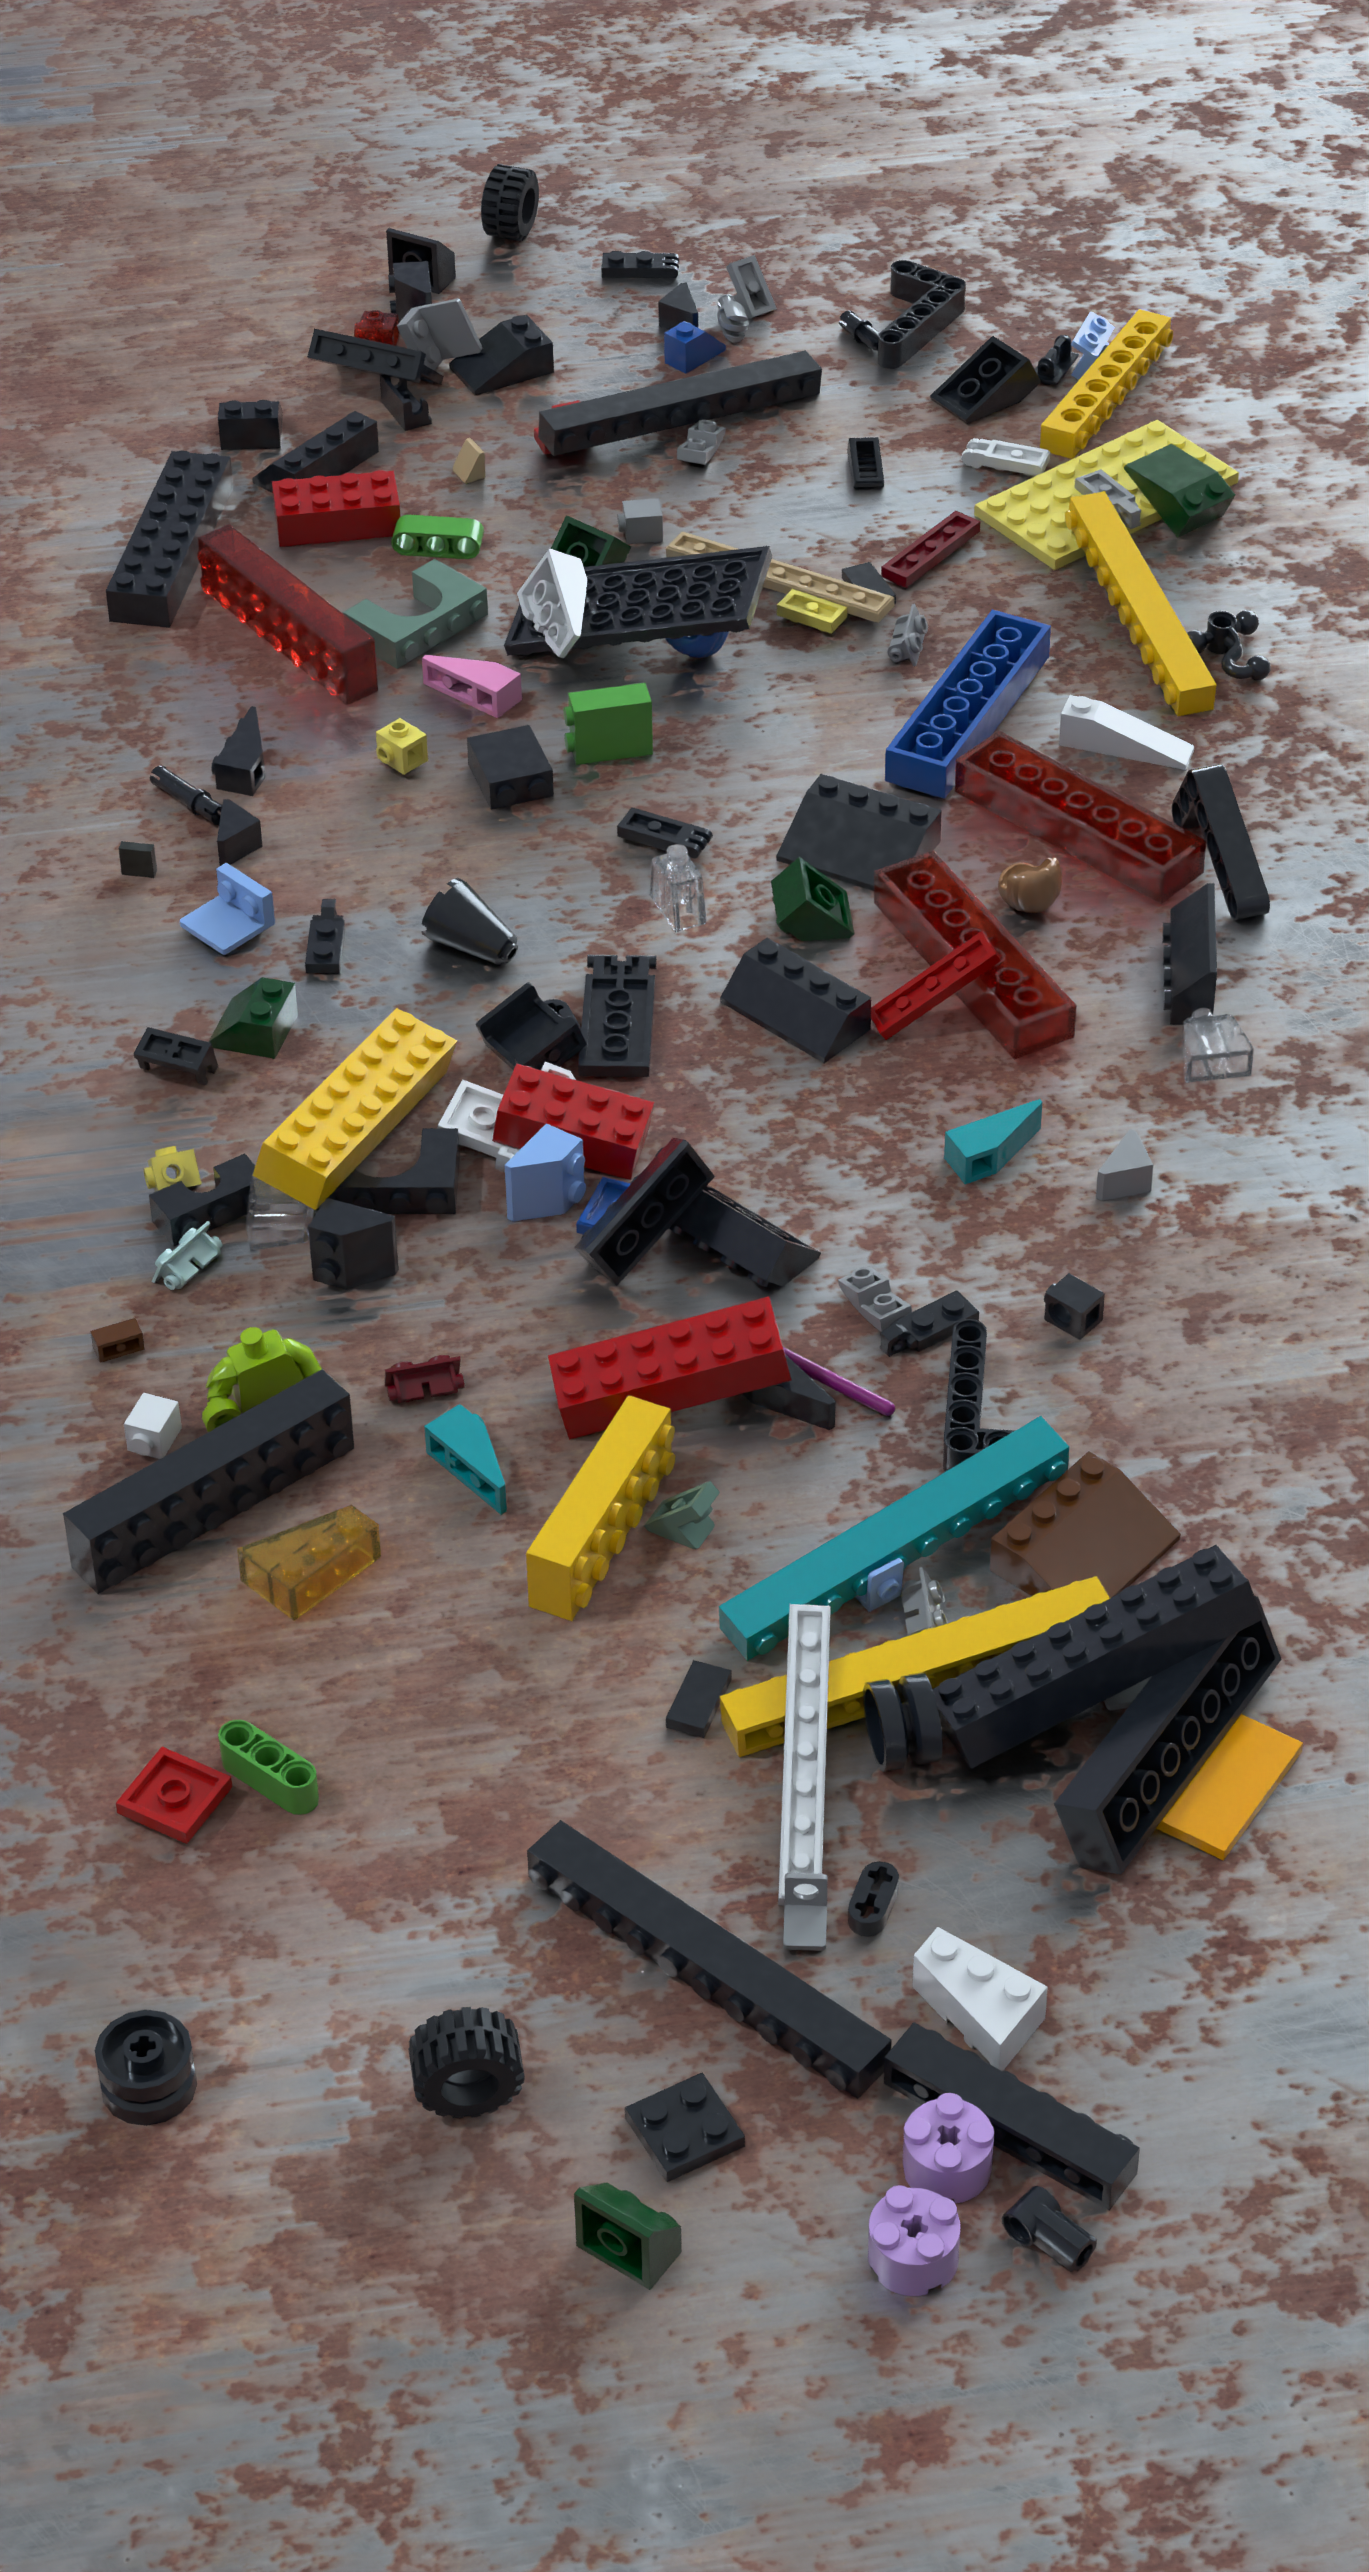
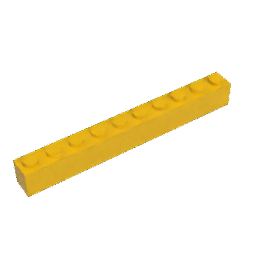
M1106 492L1070 497L1069 511L1065 512L1067 528L1069 530L1072 529L1075 534L1078 547L1084 550L1088 565L1093 567L1097 573L1100 586H1104L1108 593L1110 604L1112 606L1115 605L1119 612L1122 625H1126L1130 632L1132 643L1134 645L1137 644L1141 651L1143 663L1145 665L1148 664L1153 680L1163 690L1166 703L1172 706L1177 717L1214 710L1217 684Z
M1095 1576L829 1661L827 1729L865 1717L863 1704L865 1682L888 1679L897 1690L901 1676L922 1672L926 1674L932 1689H934L943 1681L955 1678L975 1668L980 1662L992 1659L1012 1649L1017 1643L1028 1641L1047 1631L1054 1624L1065 1622L1083 1613L1088 1607L1100 1604L1110 1598L1098 1577ZM787 1675L774 1677L768 1681L743 1689H736L720 1696L721 1722L738 1757L784 1743Z

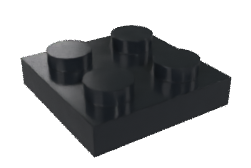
M703 2072L625 2107V2119L666 2182L745 2147V2135Z

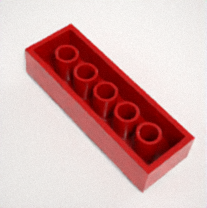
M769 1296L548 1355L558 1407L569 1440L606 1430L628 1395L670 1408L671 1412L792 1380Z

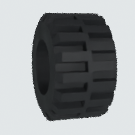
M497 164L493 168L486 181L481 202V220L485 234L516 241H523L534 224L539 202L538 179L533 170Z
M461 2007L460 2010L454 2011L450 2009L443 2011L442 2015H434L426 2020L427 2024L419 2025L414 2030L415 2035L410 2037L408 2050L415 2097L418 2102L422 2103L423 2108L428 2111H435L436 2115L443 2117L451 2115L452 2118L471 2116L473 2118L481 2116L483 2113H492L499 2110V2106L508 2105L513 2101L512 2096L518 2095L522 2090L521 2084L524 2083L525 2075L518 2032L513 2021L505 2019L503 2013L498 2011L490 2012L489 2008L483 2007L478 2009Z

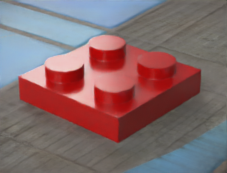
M161 1747L117 1800V1813L188 1844L233 1787L232 1778L209 1766Z

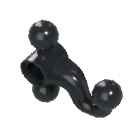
M1242 610L1236 617L1226 611H1216L1209 615L1205 632L1199 630L1187 632L1199 654L1205 651V648L1216 654L1226 653L1221 661V667L1225 674L1232 678L1263 680L1271 671L1270 662L1262 655L1251 657L1245 666L1235 665L1243 654V646L1237 633L1250 635L1259 626V618L1253 611Z

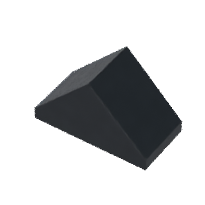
M687 282L680 283L658 301L659 327L670 330L683 321L691 323L698 328V311Z
M223 799L217 846L220 866L225 863L231 865L263 847L260 820L230 799Z

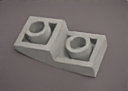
M700 420L699 423L688 429L687 441L677 449V460L705 465L720 446L726 428L716 426L714 421Z
M870 1266L855 1269L850 1275L838 1279L839 1287L852 1305L868 1322L881 1332L890 1327L897 1319L912 1312L910 1304L891 1292L889 1279Z

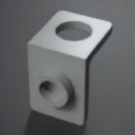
M785 1874L784 1949L821 1951L826 1949L828 1882L826 1874ZM801 1884H811L818 1891L810 1895H803L797 1893L794 1888Z

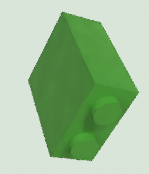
M646 683L568 693L569 706L564 707L563 712L565 724L569 726L570 733H565L564 739L567 753H573L576 765L653 755L652 701Z

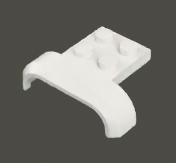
M547 1062L544 1063L541 1069L545 1072L576 1080L571 1071ZM462 1080L437 1128H458L459 1144L496 1157L495 1169L505 1173V1164L520 1149L492 1141L497 1110L503 1094Z

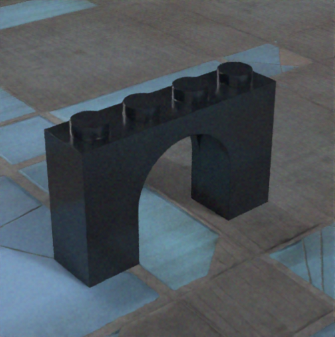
M422 1128L420 1156L416 1164L408 1171L391 1177H372L355 1169L328 1198L385 1214H456L460 1162L458 1128ZM322 1204L316 1210L310 1208V1214H316Z

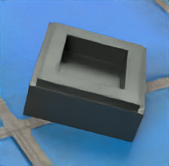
M121 841L118 849L122 875L154 878L157 872L154 844Z

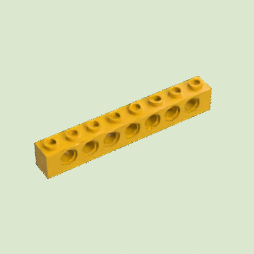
M1141 309L1133 315L1041 424V449L1049 450L1051 454L1073 459L1081 449H1085L1092 435L1098 433L1102 423L1111 417L1117 405L1122 404L1126 394L1135 388L1141 376L1146 375L1151 364L1159 359L1165 347L1170 346L1173 339V330H1170L1171 317Z

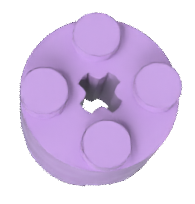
M944 2093L938 2099L926 2102L915 2109L904 2126L903 2167L905 2179L911 2188L933 2191L943 2197L954 2199V2203L965 2202L979 2195L987 2186L992 2170L994 2129L988 2117L978 2107L963 2101L959 2095L954 2093Z
M901 2185L893 2186L887 2191L886 2196L875 2205L869 2219L868 2262L878 2275V2281L885 2288L905 2296H921L928 2294V2289L940 2284L942 2288L952 2280L958 2268L960 2246V2220L955 2203L951 2199L927 2189L907 2188Z

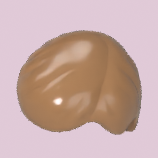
M1053 857L1052 859L1047 858L1040 866L1023 862L1010 865L1002 871L998 881V890L1002 899L1012 908L1021 912L1039 913L1047 910L1055 902L1061 891L1062 873L1060 863L1056 857Z

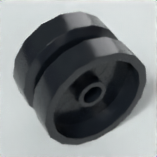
M920 1672L901 1676L897 1690L888 1679L865 1682L863 1704L867 1733L876 1764L880 1771L886 1772L904 1768L909 1755L918 1765L939 1762L943 1749L941 1723L935 1695L926 1674Z
M140 2010L126 2013L110 2022L99 2035L94 2050L103 2103L113 2116L129 2124L148 2126L166 2122L179 2115L193 2100L197 2087V2078L189 2031L179 2019L162 2011Z

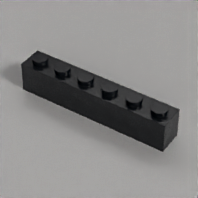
M913 2022L885 2056V2085L921 2105L938 2099L944 2093L959 2095L963 2101L978 2107L988 2117L994 2129L993 2146L1107 2210L1113 2207L1137 2175L1140 2147L1133 2144L1129 2138L1109 2131L1095 2123L1088 2115L1073 2111L1057 2102L1050 2094L1035 2090L1019 2081L1014 2074L999 2070L983 2061L976 2053L970 2050H963L945 2040L940 2033L934 2030H927Z

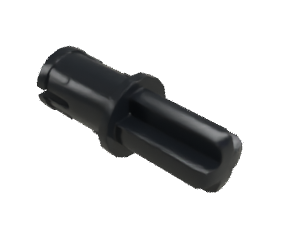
M851 310L842 313L840 316L842 321H839V325L849 331L854 340L857 342L862 341L874 351H878L879 333L873 329L871 322L860 319Z

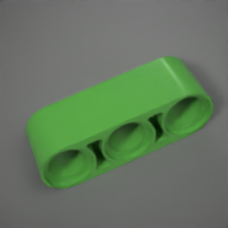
M404 515L396 523L391 544L397 553L406 556L472 559L480 551L484 527L479 521L471 518Z
M232 1720L220 1728L218 1738L223 1768L227 1772L292 1814H307L316 1808L319 1802L317 1773L315 1767L309 1761L245 1720Z

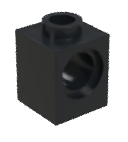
M1068 1273L1057 1284L1053 1283L1047 1289L1044 1295V1320L1081 1340L1103 1320L1105 1293Z

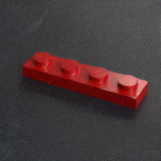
M981 931L872 1006L871 1019L880 1035L887 1040L1001 962V959L988 937Z

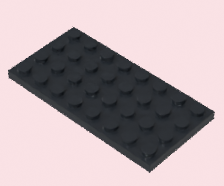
M770 546L583 567L587 577L581 634L571 649H588L592 646L600 645L617 646L622 643L637 641L645 643L655 639H679L683 636L692 635L708 636L713 633L728 631L737 633L750 629L772 560ZM520 604L504 644L507 656L518 654L526 656L545 651L554 652L546 643L545 635L537 632L534 628L535 623L523 615Z

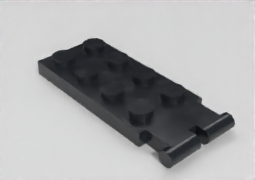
M588 954L587 968H593V974H586L581 1033L587 1046L579 1051V1076L649 1077L655 999V975H649V970L657 968V956L626 955V961H618V955Z

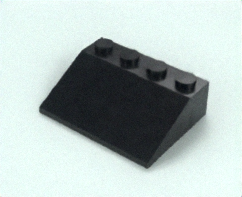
M820 774L807 790L776 855V861L790 865L800 857L827 877L898 899L941 842L942 810L903 799L893 794L870 789L863 785L837 779L833 776Z

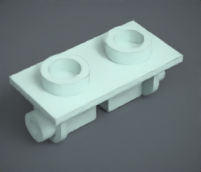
M209 1221L198 1230L194 1227L189 1229L180 1239L179 1246L172 1251L168 1248L158 1257L155 1262L157 1270L152 1279L153 1283L163 1277L167 1288L170 1290L175 1288L181 1289L198 1274L199 1269L191 1261L203 1269L221 1254V1248L223 1247L221 1240L216 1236L210 1237L206 1233L210 1225Z

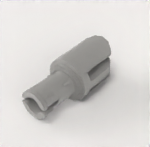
M730 294L722 295L718 300L720 303H718L717 319L724 336L731 342H740L744 339V331H747L749 326L746 311L740 303L736 302L734 296Z

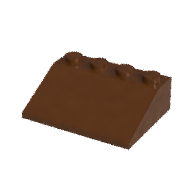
M1088 1451L991 1538L990 1571L1030 1596L1048 1592L1075 1581H1082L1097 1576L1109 1598H1112L1135 1582L1180 1540L1181 1534L1120 1469Z

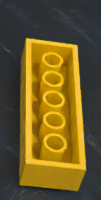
M628 1395L526 1552L529 1607L572 1621L579 1609L585 1608L588 1605L596 1582L598 1580L602 1581L605 1578L613 1555L619 1554L622 1551L630 1528L637 1527L647 1501L652 1502L658 1492L659 1482L664 1475L668 1476L674 1467L675 1454L672 1453L671 1443L674 1438L675 1427L671 1426L670 1408Z

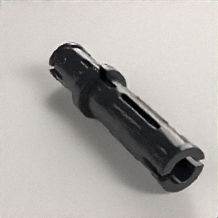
M159 765L152 770L151 773L160 778L159 780L150 775V781L153 785L158 786L187 805V809L191 813L202 815L214 825L220 824L221 814L218 811L221 812L222 804L213 800L209 792L204 789L195 788L163 765Z

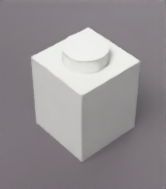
M143 1393L124 1423L127 1450L158 1459L165 1457L182 1429L178 1401Z

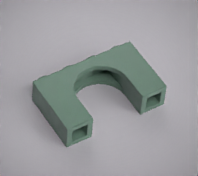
M433 559L412 572L414 598L434 610L418 616H400L390 613L365 599L343 612L345 638L398 669L488 615L487 588L440 561Z

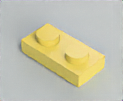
M792 589L777 604V615L832 634L847 618V607Z

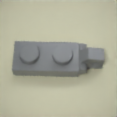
M1100 469L1075 479V489L1082 495L1105 491L1125 527L1133 529L1141 526V509L1138 508L1135 502V496Z

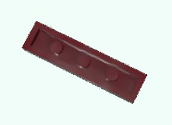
M954 511L881 566V576L907 588L978 534L981 521Z

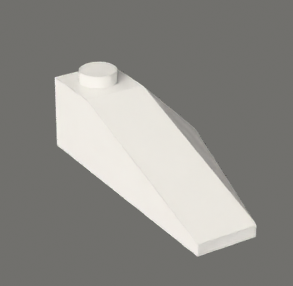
M548 549L517 595L523 615L535 623L534 628L537 632L545 635L546 643L556 655L564 658L581 634L587 577L581 559Z
M1070 695L1061 713L1060 746L1186 770L1194 752L1193 745L1102 701Z

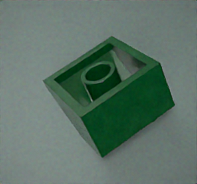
M566 515L551 549L579 558L582 561L583 567L624 563L632 546L608 533Z
M798 857L771 880L772 900L777 916L776 923L784 933H791L801 941L851 938L855 934L847 891L802 858Z
M262 977L234 996L209 1040L213 1048L275 1059L298 1016L295 983Z
M609 2183L579 2187L574 2193L576 2246L651 2290L682 2252L681 2226L669 2214L651 2209L641 2203L633 2193L627 2190L621 2191Z

